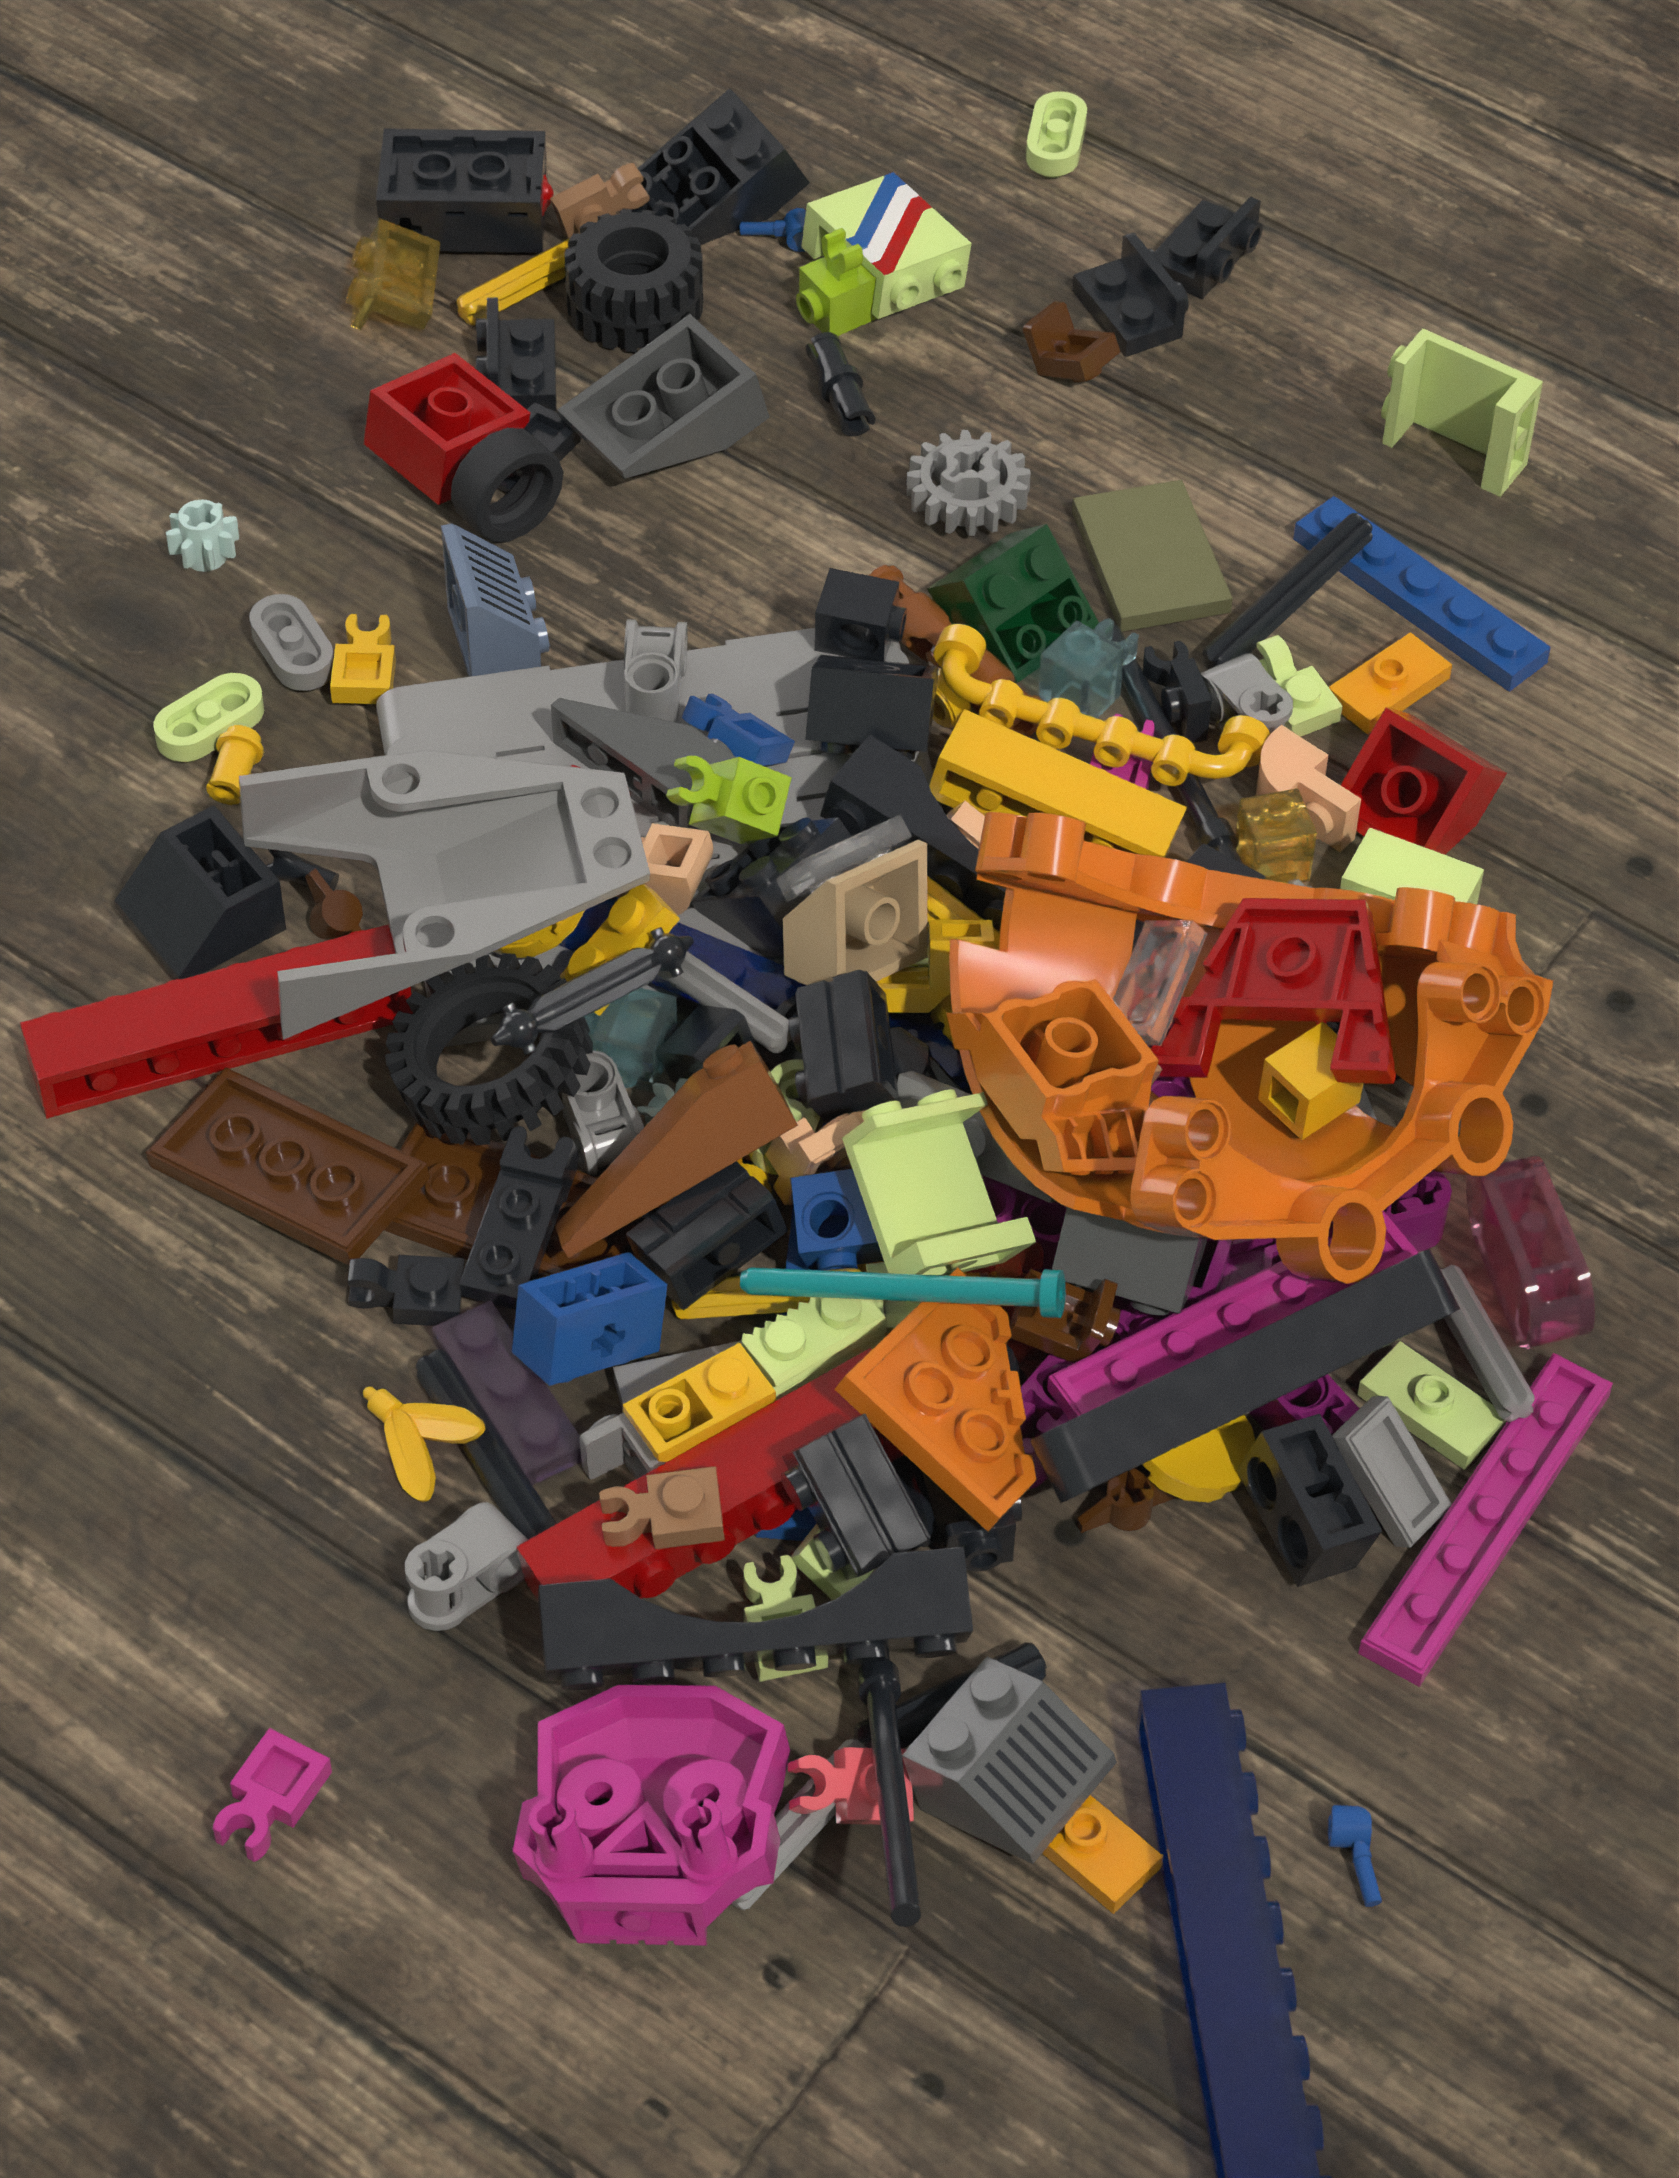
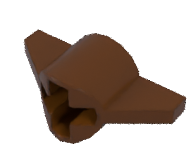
M316 868L308 873L305 878L316 903L310 915L309 925L312 932L319 938L331 940L362 930L358 925L363 916L362 905L359 899L353 893L346 890L333 891Z
M1134 1468L1108 1481L1106 1497L1079 1516L1077 1526L1081 1533L1108 1523L1124 1531L1139 1530L1146 1526L1151 1519L1152 1507L1178 1497L1160 1490L1143 1473Z

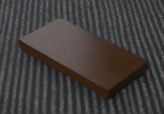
M227 1067L221 1071L146 1152L151 1168L349 1266L350 1260L360 1258L430 1179L427 1163Z
M416 1122L400 1151L427 1163L430 1179L384 1231L468 1261L498 1174L501 1171L499 1163L506 1145L490 1140L488 1145H476L470 1133H468L463 1145L451 1143L446 1133L439 1139L428 1132L425 1124L421 1127ZM531 1154L532 1158L542 1159L541 1157ZM577 1170L566 1202L562 1203L555 1225L598 1177ZM640 1217L570 1258L567 1257L562 1249L556 1227L554 1226L536 1279L627 1252L632 1253L633 1250L627 1240L626 1233L637 1225Z

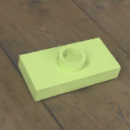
M1401 1341L1359 1384L1357 1394L1359 1397L1368 1401L1372 1396H1388L1409 1432L1464 1470L1499 1435L1506 1424V1421L1497 1413L1494 1405Z

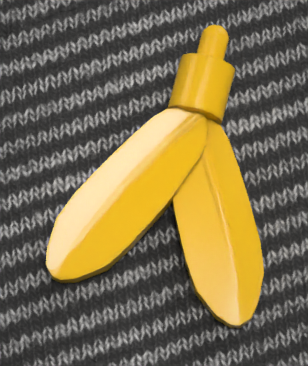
M368 1386L363 1390V1397L368 1400V1410L384 1423L390 1456L402 1488L416 1500L427 1502L433 1495L436 1475L424 1439L452 1444H465L479 1438L484 1433L485 1423L473 1412L462 1407L432 1403L403 1404L386 1389L376 1390Z

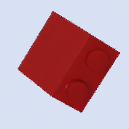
M453 353L370 390L364 445L437 505L451 500L453 478L460 463L469 451L489 434L505 428L524 429L530 420L531 412L458 354Z
M1385 707L1341 786L1361 798L1356 830L1361 835L1365 836L1370 827L1446 855L1477 826L1507 773L1415 716Z

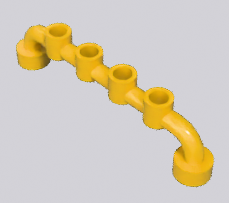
M952 624L945 627L934 648V658L938 665L942 667V675L946 685L958 697L981 706L979 716L992 720L1006 728H1010L1013 725L1015 718L1037 724L1036 735L1039 741L1054 749L1067 747L1073 736L1096 743L1093 750L1094 756L1100 763L1109 767L1124 766L1128 762L1130 755L1152 761L1151 773L1158 782L1164 785L1178 786L1185 781L1188 773L1215 780L1229 778L1242 771L1244 767L1256 766L1260 763L1262 747L1270 735L1268 728L1261 721L1250 716H1235L1225 723L1220 736L1218 749L1221 755L1206 754L1196 751L1192 742L1180 735H1168L1163 739H1159L1138 732L1135 724L1124 717L1113 716L1103 721L1082 714L1078 706L1068 699L1053 698L1045 702L1024 695L1022 689L1012 681L999 679L989 684L971 677L969 674L974 673L980 665L986 650V642L983 636L970 626Z

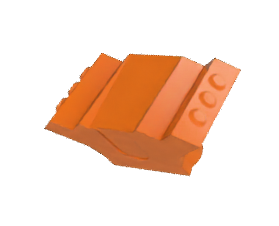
M1097 979L1086 982L1078 980L1064 981L1058 984L1052 993L1031 1000L1022 998L1008 999L1002 1002L996 1011L990 1013L946 1012L954 1049L971 1050L977 1081L1020 1139L1037 1140L1044 1171L1070 1172L1072 1175H1089L1092 1171L1095 1174H1112L1115 1170L1118 1173H1134L1142 1124L1149 1107L1152 1079L1159 1060Z

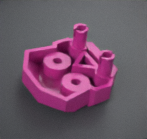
M617 1685L539 1721L538 1796L522 1802L513 1846V1853L523 1879L531 1881L552 1899L569 1925L577 1943L610 1944V1940H616L617 1944H639V1940H644L646 1945H667L668 1941H673L674 1945L707 1946V1927L733 1901L758 1886L773 1884L781 1840L774 1813L782 1794L790 1754L784 1724L717 1686ZM600 1799H610L607 1803L603 1805H593L596 1801Z

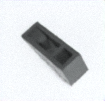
M558 698L551 704L554 744L589 769L624 773L631 799L669 826L699 830V828L689 825L694 804L680 806L672 803L666 797L669 789L683 787L691 790L692 788L690 774L685 770L674 767L675 759L686 756H698L709 764L736 758L723 742L714 738L709 739L691 725Z

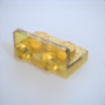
M380 218L369 238L363 235L360 237L352 255L351 266L358 270L351 281L346 297V303L353 306L350 326L362 330L371 312L375 311L395 321L424 330L433 311L440 242Z

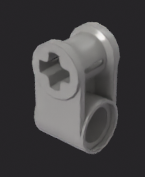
M627 619L624 644L625 712L672 722L677 721L682 676H685L687 622H678L675 628L639 626L636 620Z
M1243 654L1201 672V676L1212 699L1209 722L1214 723L1221 732L1225 723L1230 718L1250 716L1261 721L1271 734L1280 725L1285 727V723L1292 715V697L1265 671L1258 658L1252 654Z
M593 1050V1053L586 1054L591 1064L587 1075L575 1074L581 1085L574 1097L562 1092L561 1096L564 1105L562 1109L563 1118L577 1147L580 1168L582 1172L595 1176L597 1175L598 1168L611 1165L642 1131L644 1125L636 1107L632 1106L613 1059L603 1052Z
M484 1502L469 1508L454 1523L426 1542L417 1545L408 1554L405 1561L406 1580L411 1587L408 1595L409 1614L414 1622L424 1629L433 1631L451 1629L459 1625L466 1617L496 1596L515 1588L524 1580L516 1547L528 1539L493 1504ZM424 1562L426 1566V1575H424ZM449 1594L451 1595V1606H452L451 1609H450Z

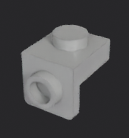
M624 1413L601 1418L579 1438L582 1468L589 1479H594L623 1464H626L634 1478L638 1479L666 1463L658 1462Z

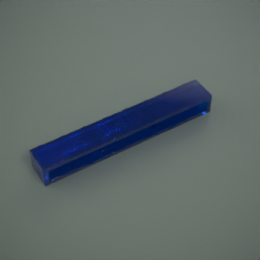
M1225 1683L1141 1690L1136 1729L1158 1852L1163 1855L1161 1871L1215 2177L1332 2178L1331 2175L1320 2176L1315 2151L1323 2150L1322 2119L1317 2104L1306 2105L1302 2081H1307L1310 2078L1308 2047L1304 2035L1293 2036L1289 2012H1296L1297 2007L1295 1980L1291 1967L1280 1968L1276 1945H1282L1284 1940L1281 1908L1277 1900L1267 1901L1263 1880L1270 1879L1271 1876L1269 1846L1265 1835H1254L1251 1815L1258 1814L1256 1779L1253 1771L1242 1772L1239 1752H1245L1246 1730L1241 1709L1230 1710Z

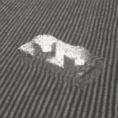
M898 815L803 859L777 878L776 881L787 902L808 892L812 894L831 878L892 852L911 838L912 835L901 815Z
M1193 920L1145 921L1113 997L1115 1004L1147 1045L1162 1046L1208 935Z

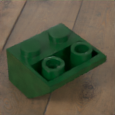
M1048 524L1009 533L927 588L933 601L949 617V622L970 626L983 636L986 642V649L1013 672L1015 683L1020 682L1101 626Z

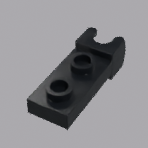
M517 1126L511 1130L499 1163L501 1171L498 1174L459 1283L462 1297L516 1309L518 1286L536 1280L562 1203L567 1200L578 1168V1151L571 1138H560L552 1154L542 1159H535L531 1157L530 1150L525 1145L528 1138L526 1129L522 1126Z

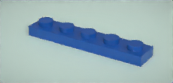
M1333 496L1296 522L1293 540L1310 551L1349 514L1358 512ZM1358 513L1363 519L1368 520L1363 515ZM1368 520L1373 527L1371 531L1373 535L1372 540L1339 570L1340 573L1508 692L1548 663L1551 648L1549 645Z

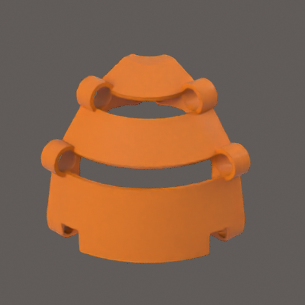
M987 812L985 814L975 872H977V880L1006 889L1000 928L999 950L959 939H950V991L953 1012L990 1013L996 1011L998 1006L1008 999L1022 998L1031 1000L1052 993L1054 988L1064 981L1078 980L1086 982L1097 979L1132 1025L1130 977L1136 921L1159 926L1183 928L1178 963L1177 1000L1179 1003L1182 997H1191L1206 972L1202 965L1243 898L1366 900L1373 914L1395 1073L1414 1087L1404 1116L1396 1127L1377 1121L1355 1105L1301 1140L1258 1100L1264 1059L1315 1027L1316 1022L1223 1019L1220 1024L1208 1078L1189 1077L1196 1098L1161 1096L1148 1107L1142 1124L1134 1173H1118L1115 1170L1112 1174H1095L1092 1171L1089 1175H1072L1070 1172L1044 1171L1037 1140L1019 1138L977 1081L971 1050L959 1049L964 1072L972 1094L984 1092L988 1105L982 1108L980 1113L993 1138L1012 1164L1035 1187L1058 1203L1074 1210L1122 1220L1139 1228L1172 1235L1212 1240L1276 1238V1247L1281 1261L1292 1274L1307 1279L1348 1284L1360 1282L1370 1275L1380 1261L1386 1235V1225L1382 1211L1432 1171L1485 1176L1495 1171L1505 1160L1512 1143L1513 1119L1510 1106L1503 1095V1091L1548 1014L1553 980L1535 975L1522 960L1516 942V914L1499 912L1494 908L1483 905L1455 901L1454 896L1427 889L1399 887L1396 891L1395 900H1391L1382 896L1352 890L1310 888L1208 870L1180 860L1134 854L1083 841L1086 823L1077 819L1047 813H1029L1027 817L1000 812ZM1460 1119H1461L1460 1135H1459V1138H1458L1459 1122H1460ZM1331 1221H1333V1237L1329 1247L1328 1231Z

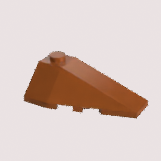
M751 1041L739 1048L736 1045H729L711 1054L704 1061L703 1068L694 1073L558 1221L555 1225L561 1247L568 1258L798 1126L779 1085Z

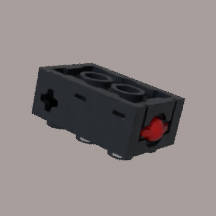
M383 130L376 196L381 250L406 252L457 251L462 253L543 252L546 209L552 203L550 198L554 196L553 188L548 183L545 131Z

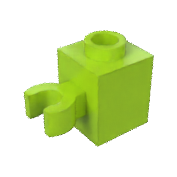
M843 228L822 237L824 257L799 268V293L796 296L798 310L807 323H813L822 333L832 332L837 336L877 319L872 314L877 278L862 265V247L856 244L847 248L845 242L846 231Z
M686 756L675 759L674 767L685 770L690 774L692 788L691 790L683 787L669 789L666 797L676 805L688 806L694 804L689 825L739 844H744L745 841L762 840L778 836L792 777L741 757L709 764L698 756Z

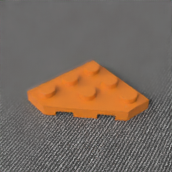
M957 1267L949 1276L967 1275ZM921 1302L844 1376L834 1390L861 1415L866 1414L869 1422L986 1531H989L1036 1481L1032 1455L1025 1454L1020 1428L1026 1420L1018 1371L1010 1370L1006 1343L1011 1338L1008 1313L1000 1305Z

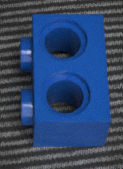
M853 1169L791 1178L798 1252L808 1270L858 1269L859 1264L884 1262ZM843 1215L849 1218L846 1229L840 1235L833 1238L818 1236L820 1225L828 1217Z

